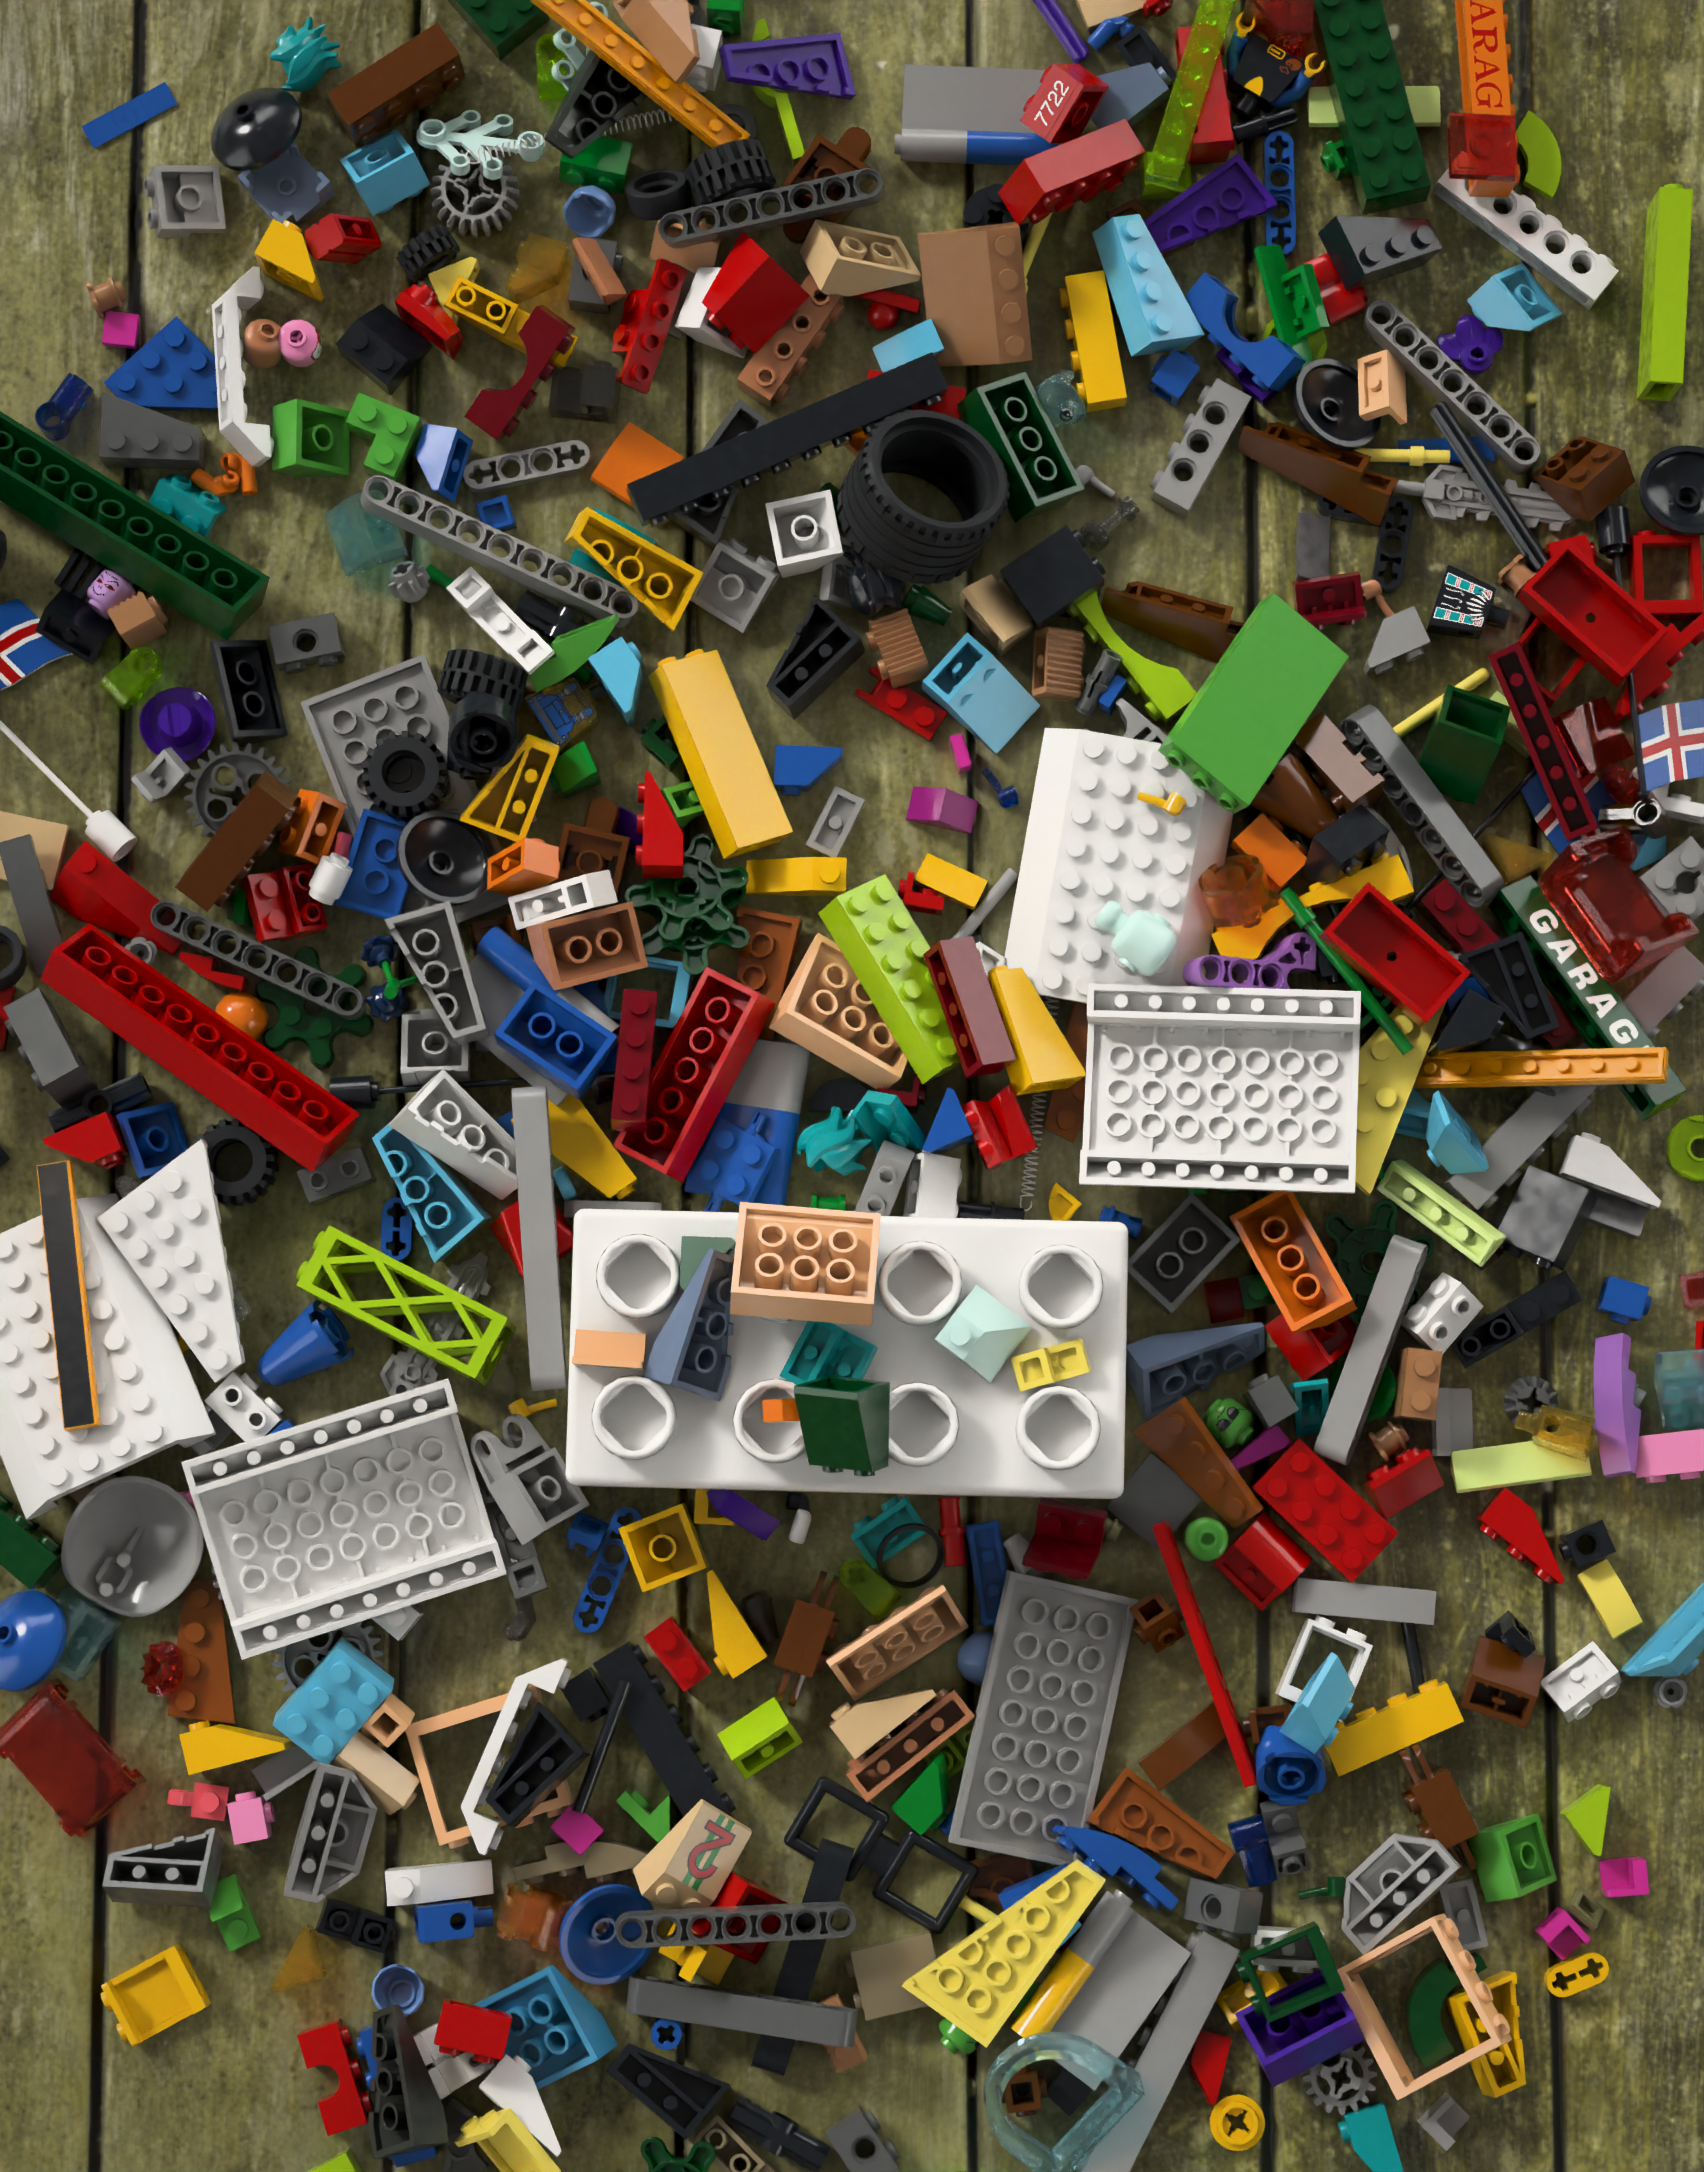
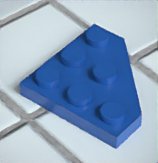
M177 316L104 381L106 387L116 397L145 408L176 411L205 409L218 412L215 356Z

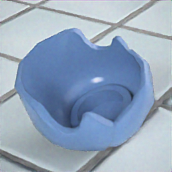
M594 185L579 187L572 193L564 205L565 223L574 233L582 237L600 238L615 220L616 206L614 200L606 191Z
M979 1631L971 1634L962 1643L957 1653V1667L964 1679L974 1685L982 1686L993 1636L992 1631Z
M392 1964L381 1969L374 1978L371 1996L379 2010L399 2004L406 2018L416 2013L424 2002L425 1985L420 1975L414 1969L401 1964Z

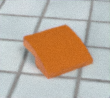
M628 422L594 470L590 480L633 507L626 491L627 484L684 460V456L631 422Z

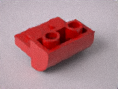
M312 864L283 867L275 872L247 875L242 879L257 942L280 940V943L311 936L328 928L322 903L308 894L311 888L309 883L314 874Z
M1263 1511L1226 1548L1224 1554L1214 1560L1213 1564L1258 1609L1263 1611L1281 1592H1284L1309 1565L1312 1558Z

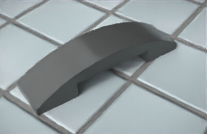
M481 1472L475 1473L516 1601L549 1589L534 1540L522 1546L487 1488Z

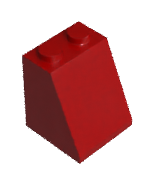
M743 231L736 240L701 303L711 311L706 317L717 328L722 330L726 326L731 331L727 337L739 349L742 350L746 345L756 354L810 295Z

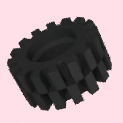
M436 225L435 228H428L425 233L424 231L419 233L417 238L413 237L409 241L410 243L404 245L402 251L398 252L396 259L412 282L417 283L418 281H424L426 277L429 278V273L448 266L452 263L450 260L455 259L458 256L457 254L460 253L459 245L445 225Z

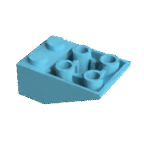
M968 632L922 682V690L995 755L1040 707V704L1007 669Z

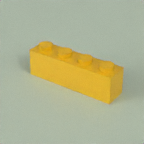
M1104 270L1065 276L1063 288H1059V299L1061 308L1067 307L1069 316L1068 320H1064L1067 340L1073 339L1075 351L1070 352L1072 370L1079 371L1081 383H1076L1078 402L1085 404L1086 413L1123 407L1127 400Z
M1433 1679L1419 1685V1693L1407 1697L1404 1692L1386 1700L1389 1706L1377 1711L1372 1706L1356 1713L1357 1720L1346 1725L1343 1721H1337L1334 1727L1339 1729L1330 1746L1324 1745L1338 1777L1464 1722L1448 1684L1445 1681L1438 1683L1437 1679Z

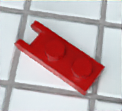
M871 666L868 673L877 678L878 682L870 694L857 688L854 695L930 742L948 712L905 685L893 689L889 678L882 680L878 668Z

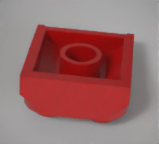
M413 284L411 287L403 290L395 300L401 319L443 353L454 359L464 339L461 330L436 301L437 294L425 284H422L420 287Z

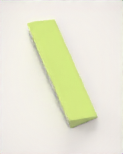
M1329 86L1310 87L1307 99L1309 127H1339ZM1404 86L1415 127L1440 126L1439 86Z
M1402 1159L1391 1162L1383 1175L1384 1178L1380 1180L1376 1187L1378 1191L1480 1267L1487 1262L1506 1238L1502 1232Z
M1583 1434L1453 1451L1450 1454V1470L1457 1493L1592 1475L1587 1444Z

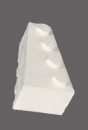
M444 1069L428 1081L388 1124V1126L500 1200H503L518 1188L514 1139Z

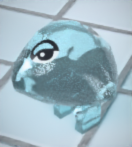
M1061 369L1059 374L1048 377L1035 388L1053 427L1078 423L1087 414L1083 399L1074 386L1070 384L1074 377V372Z

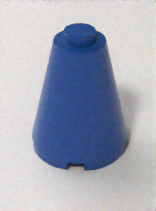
M315 1300L309 1304L258 1359L259 1367H257V1372L266 1384L271 1383L277 1387L348 1361L354 1356V1347L348 1350L346 1341L350 1339V1336L345 1326L329 1307L325 1310L318 1307L322 1303L321 1301Z

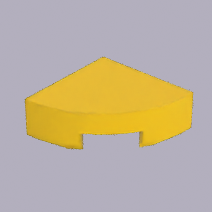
M1056 1183L1051 1190L1048 1200L1050 1217L1052 1220L1069 1221L1082 1203Z

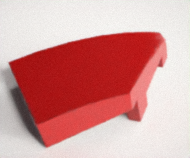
M1200 2030L1193 2044L1189 2062L1191 2068L1189 2074L1202 2089L1207 2103L1214 2106L1220 2090L1232 2038Z

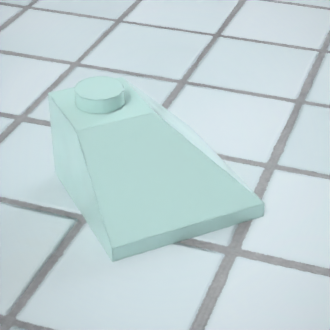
M976 1284L934 1341L990 1383L1032 1326Z

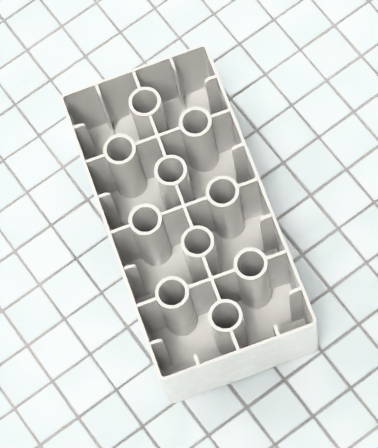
M580 1209L574 1215L565 1473L566 1479L570 1484L590 1487L1068 1499H1116L1122 1495L1124 1490L1128 1228L1125 1224L1101 1221L881 1216L872 1326L832 1323L878 1347L863 1379L890 1382L888 1467L875 1471L874 1476L854 1475V1470L843 1469V1472L829 1473L822 1471V1466L809 1465L800 1421L763 1422L762 1400L795 1399L794 1386L797 1384L780 1377V1374L807 1321L730 1314L729 1322L734 1323L733 1335L728 1336L727 1355L732 1356L731 1368L720 1401L643 1377L654 1342L684 1293V1290L680 1287L682 1236L729 1237L736 1242L739 1212ZM733 1249L728 1255L734 1257L735 1249ZM976 1284L1032 1326L990 1383L934 1341ZM576 1329L646 1334L644 1370L573 1365L571 1362L572 1356H574ZM1075 1339H1083L1092 1372L1020 1392L1011 1357Z

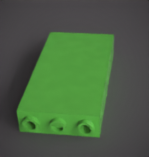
M1273 593L1258 603L1158 751L1165 756L1166 761L1171 766L1181 769L1186 773L1195 786L1209 792L1217 799V803L1222 808L1235 814L1250 805L1349 656Z

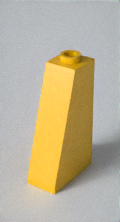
M1002 965L989 970L987 978L992 985V992L997 1007L1002 1014L1003 1024L1009 1041L1014 1048L1016 1060L1007 1066L1006 1070L1015 1096L1069 1088L1085 1077L1086 1073L1023 968L1008 969L1006 965Z
M570 1094L559 1107L548 1099L552 1158L607 1201H612L615 1198L618 1201H622L635 1191L633 1185L637 1183L636 1176L613 1147L583 1103Z

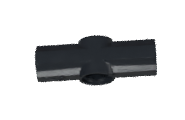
M529 590L522 595L514 611L522 621L544 632L543 635L552 642L559 635L589 624L585 622V619L572 609L563 605L558 607ZM609 635L596 652L615 640L614 637Z
M138 1072L101 1090H92L85 1097L47 1113L53 1131L57 1133L96 1116L93 1105L99 1098H106L108 1107L105 1112L113 1116L152 1100V1092L142 1072Z
M742 2095L739 2096L726 2120L727 2124L756 2139L757 2144L765 2150L782 2158L786 2156L813 2172L819 2171L831 2148V2145L800 2129V2125L789 2117L777 2111L770 2112Z

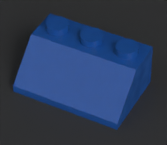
M533 980L494 1033L498 1046L579 1101L599 1075L618 1038L617 1035L535 980Z

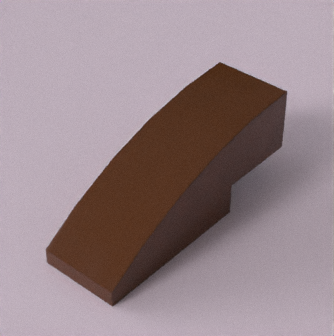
M1214 1701L1137 1761L1159 1791L1226 1737Z

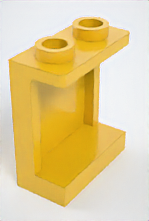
M180 1942L101 1985L104 1991L101 1993V1999L109 2012L114 2011L119 2021L116 2027L122 2040L125 2043L129 2041L132 2047L211 2004Z

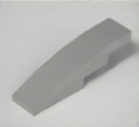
M1296 1578L1294 1582L1292 1612L1434 1625L1436 1591Z

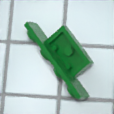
M1280 245L1258 246L1254 249L1278 338L1284 340L1306 360V363L1301 367L1302 369L1313 361L1307 338L1330 327L1313 265L1302 264L1288 272Z

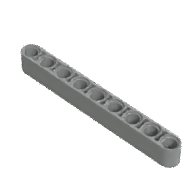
M380 475L372 476L364 484L360 501L363 509L368 513L591 617L601 620L617 613L620 620L615 627L621 628L631 622L638 610V599L627 589L387 477ZM379 490L384 494L385 499L375 500L369 495V491ZM402 504L411 505L416 513L411 515L405 514L401 511L400 506ZM435 518L441 519L445 522L446 528H435L430 520ZM471 533L476 537L477 542L467 543L463 540L461 534ZM492 548H503L507 552V556L503 558L497 557L492 552ZM531 561L536 564L538 570L530 572L524 568L522 562ZM561 575L565 577L568 585L560 586L556 584L553 576ZM591 589L595 591L598 599H588L584 595L583 590ZM614 604H624L629 613H618L614 608Z
M547 1087L512 1088L532 1391L567 1389Z

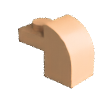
M391 1692L360 1728L361 1733L379 1748H382L384 1745L388 1748L410 1726L415 1712Z

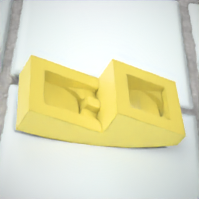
M1082 1338L1011 1357L1020 1392L1092 1372Z
M1607 1559L1577 1575L1578 1581L1595 1606V1612L1613 1640L1643 1624L1631 1598Z

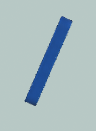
M1274 131L1267 136L1263 146V185L1277 204H1284L1288 208L1289 215L1284 219H1277L1273 217L1271 211L1264 213L1265 245H1277L1272 243L1276 241L1278 228L1284 227L1283 242H1289V244L1285 245L1284 250H1282L1286 259L1292 254L1296 244L1294 143L1291 136L1286 132ZM1275 141H1281V146L1287 147L1283 149L1281 163H1275L1276 150L1270 148L1274 146ZM1283 172L1288 177L1287 185L1284 187L1274 186L1270 181L1271 174Z
M624 1507L615 1512L573 1616L575 1626L584 1633L596 1632L602 1627L630 1559L624 1542L620 1539H611L610 1537L613 1531L618 1535L620 1534L618 1529L622 1527V1524L618 1522L620 1516L626 1517L629 1512L633 1514L632 1520L634 1522L642 1519L639 1511L634 1508ZM611 1544H618L624 1550V1558L618 1564H611L605 1558V1550ZM606 1576L611 1581L612 1587L607 1595L600 1596L593 1591L592 1583L596 1577ZM587 1594L594 1600L606 1602L604 1609L597 1605L594 1616L599 1618L597 1624L591 1623L589 1627L583 1625L584 1619L580 1617V1613L588 1612L592 1602H585Z

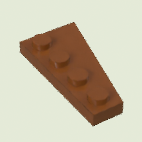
M737 906L738 926L747 929L750 935L748 945L738 951L737 981L776 1003L758 1037L760 1040L774 1041L776 1031L770 1029L769 1026L777 1006L787 989L803 920Z
M1127 1767L1121 1771L1085 1821L1086 1824L1212 1881L1217 1879L1235 1853L1234 1850Z

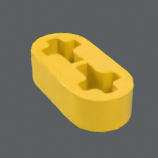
M1588 1951L1550 1967L1544 1976L1545 1987L1557 1997L1571 1996L1604 1981L1608 1976L1609 1965L1605 1957L1597 1952ZM1592 1959L1595 1963L1600 1962L1601 1965L1596 1969L1597 1975L1594 1977L1589 1972L1581 1975L1578 1972L1588 1967L1587 1960ZM1560 1972L1563 1976L1574 1974V1978L1565 1982V1989L1562 1990L1560 1987L1552 1985V1982L1557 1980L1556 1973Z

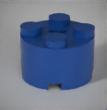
M1268 1726L1263 1730L1262 1736L1259 1738L1260 1744H1256L1254 1749L1258 1788L1261 1792L1263 1790L1269 1795V1800L1281 1805L1303 1804L1315 1792L1318 1795L1326 1782L1322 1746L1313 1754L1279 1732L1282 1726Z

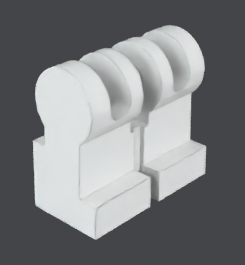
M436 2023L414 2034L413 2038L425 2065L433 2064L427 2070L441 2100L464 2084L494 2067L495 2064L482 2062L474 2064L470 2060L474 2053L465 2051L455 2057L439 2052L440 2045L434 2044L438 2025Z

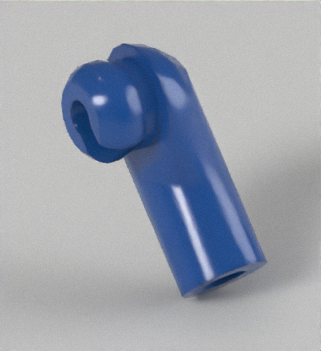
M1125 16L1109 18L1099 25L1087 39V42L1099 51L1111 36L1120 35L1121 38H1124L1135 29V26Z

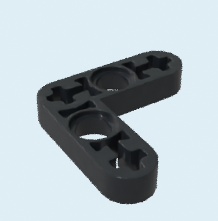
M1319 495L1316 503L1318 512L1322 516L1330 517L1333 520L1379 527L1371 579L1379 582L1382 593L1394 592L1400 586L1404 575L1413 518L1411 503L1405 498L1392 496L1381 524L1375 525L1351 511L1345 513V508L1340 505H1336L1334 510L1328 509V503L1323 502V500L1328 499ZM1395 506H1400L1401 512L1405 513L1406 516L1400 518L1397 529L1386 530L1385 526L1391 528L1394 521V514L1389 513V511H1393ZM1388 537H1395L1401 543V550L1395 554L1388 553L1383 547V541ZM1387 561H1399V564L1393 562L1390 572L1392 577H1396V580H1391L1389 585L1384 584V579L1379 577V575L1384 573Z

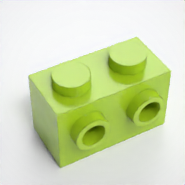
M775 1697L717 1734L732 1762L745 1780L803 1743L788 1715L778 1701L775 1700Z

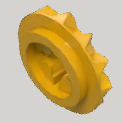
M1241 2094L1225 2096L1214 2105L1209 2118L1211 2133L1215 2140L1224 2148L1232 2151H1243L1253 2147L1262 2137L1265 2128V2118L1260 2106L1253 2099ZM1246 2110L1242 2121L1249 2131L1247 2132L1245 2129L1237 2127L1228 2135L1231 2122L1225 2114L1228 2113L1237 2117Z

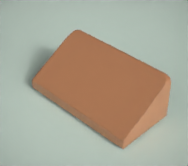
M593 238L573 239V252L604 305L608 306L624 297L626 290L598 242Z

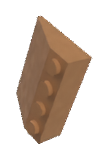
M1017 222L917 234L926 321L932 318L945 350L934 356L938 366L993 365L1033 360L1020 226Z

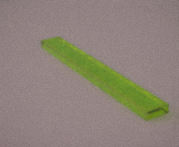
M1200 0L1145 173L1146 181L1174 188L1178 187L1236 0Z

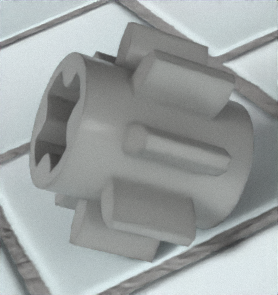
M404 561L397 564L391 570L392 576H389L391 583L388 587L394 598L396 599L401 596L402 600L408 603L422 599L427 593V588L430 586L428 583L430 576L424 565L417 567L412 561Z

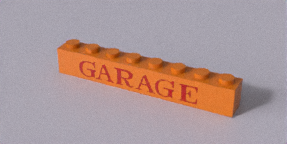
M1454 0L1469 196L1508 197L1514 186L1518 185L1520 181V166L1515 164L1518 137L1517 134H1513L1512 128L1516 110L1515 105L1510 103L1513 76L1508 74L1507 65L1510 61L1511 48L1510 44H1506L1505 34L1508 30V15L1503 14L1505 0Z

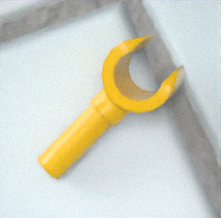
M1139 792L1137 800L1157 805L1172 816L1180 815L1187 804L1183 797L1174 792L1171 793L1167 801Z
M520 1398L509 1404L508 1410L511 1415L521 1414L524 1417H528L533 1413L557 1407L558 1405L556 1398L527 1406L524 1398Z

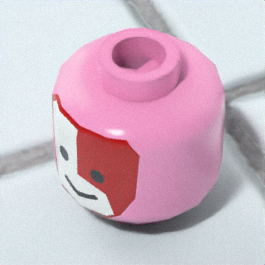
M301 319L291 320L285 323L279 330L280 353L287 363L296 367H307L319 358L322 351V341L316 328L311 323Z

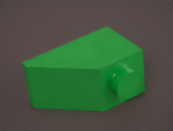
M584 741L557 757L552 768L553 772L549 775V781L554 792L562 791L565 799L601 784L598 771Z
M940 1751L897 1797L890 1808L920 1836L929 1827L935 1831L948 1816L943 1812L950 1802L947 1758L943 1751Z

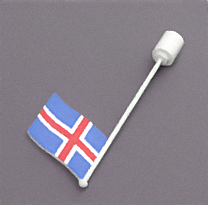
M20 599L0 604V691L13 686L50 662L73 655L35 631L40 619ZM0 720V730L88 817L85 823L87 825L85 834L113 862L126 856L137 843V837L110 810L103 812L98 810L93 813Z

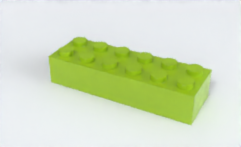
M885 874L835 897L818 914L921 1083L925 1084L962 1065L923 955L930 949V946Z

